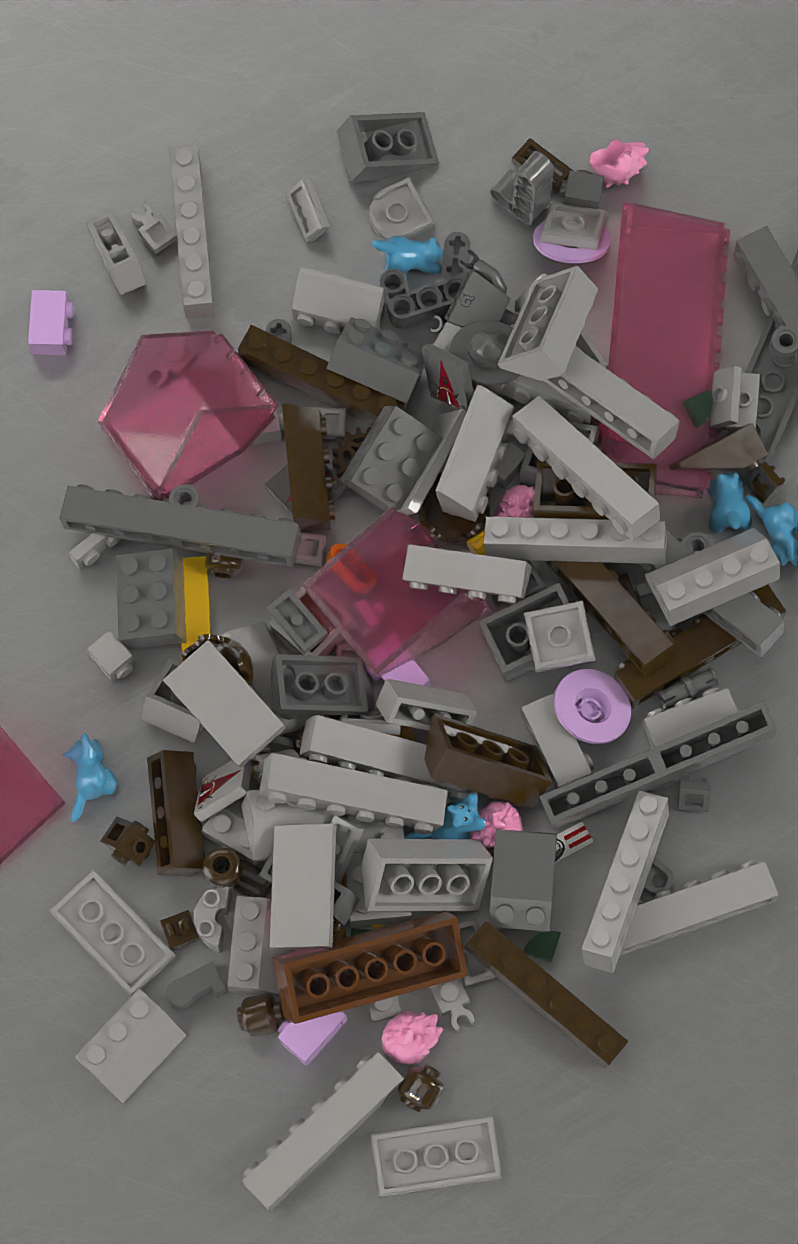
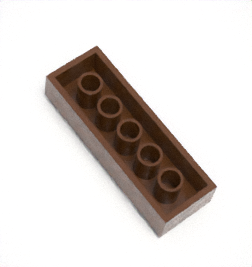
M446 911L333 941L332 948L301 949L272 957L283 1015L294 1024L468 976L458 919Z

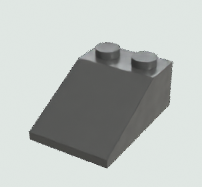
M425 112L351 115L337 130L351 182L377 181L439 164Z
M496 829L489 923L493 927L550 932L556 833Z

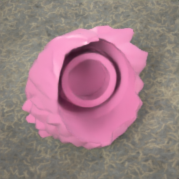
M617 139L611 140L606 149H598L591 153L589 162L596 175L604 176L603 183H605L606 188H609L613 183L619 186L621 183L628 185V180L635 176V174L638 175V170L647 164L644 157L649 152V148L644 147V142L623 143Z
M519 484L506 490L498 501L493 517L534 518V487Z
M492 801L486 803L478 810L479 816L485 820V828L470 832V840H480L488 853L494 856L496 829L522 831L523 820L516 808L512 807L508 802Z
M404 1011L395 1015L393 1019L387 1022L383 1031V1051L393 1062L398 1064L412 1065L420 1063L429 1054V1050L438 1042V1037L443 1031L442 1027H436L439 1016L437 1014L426 1016L424 1012L415 1013L411 1011Z

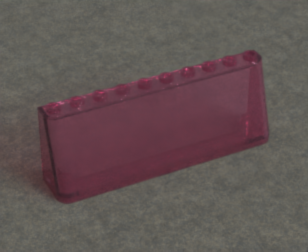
M623 202L608 370L617 377L624 379L641 394L648 396L658 406L671 412L680 421L675 440L654 459L605 424H603L601 452L616 463L657 464V495L703 498L704 489H710L711 472L671 471L669 465L707 445L709 434H714L715 428L710 427L713 372L718 371L720 362H714L715 352L720 353L722 335H716L717 326H722L724 314V309L718 307L719 299H724L726 282H721V272L726 273L728 255H723V246L729 245L730 229H725L724 222L636 203Z

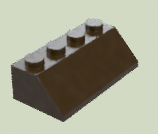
M289 403L282 404L293 521L299 524L301 533L331 530L330 520H336L334 502L328 503L327 492H333L331 474H325V464H330L329 446H323L322 436L327 435L326 418H320L319 409Z
M538 460L533 504L534 518L610 520L605 515H599L587 498L578 496L573 490L572 485L565 478L563 480L560 479L546 461ZM614 462L656 500L657 464Z
M438 714L432 716L424 760L430 776L440 783L448 782L457 785L466 791L474 790L492 799H503L518 807L525 806L535 809L541 800L539 796L546 792L552 782L535 745Z

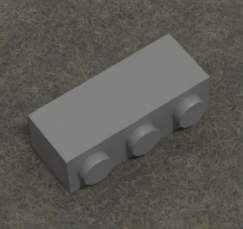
M386 678L376 702L387 723L424 730L430 729L431 718L434 714L472 725L477 714L476 709L465 693Z
M713 688L704 692L702 698L694 701L691 698H686L677 702L672 709L664 711L663 708H659L649 712L647 718L643 721V729L651 748H655L737 713L738 710L729 689L726 688L720 691L719 688Z
M555 693L521 707V716L535 746L538 748L555 789H558L591 775V770L595 768L589 754L582 753L579 743H582V741L571 735L558 720L554 709Z

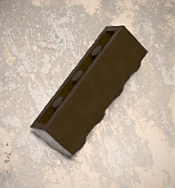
M162 750L147 757L158 875L191 876L202 871L203 860L205 859L202 843V823L194 815L198 797L196 783L197 768L194 763V753Z

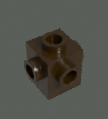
M116 816L100 840L101 843L113 851L111 857L125 866L129 862L140 867L142 862L150 855L151 849L155 844V840L147 835L149 832L147 827L134 820L132 823Z

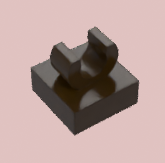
M766 461L757 466L745 481V484L762 504L771 500L786 480L784 477L779 478L774 472L776 468L773 465L769 466Z
M189 910L160 920L171 950L200 940Z

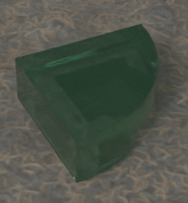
M710 389L682 403L696 429L708 420L711 413L713 396Z
M545 931L535 935L528 941L523 952L526 955L552 963L561 932Z

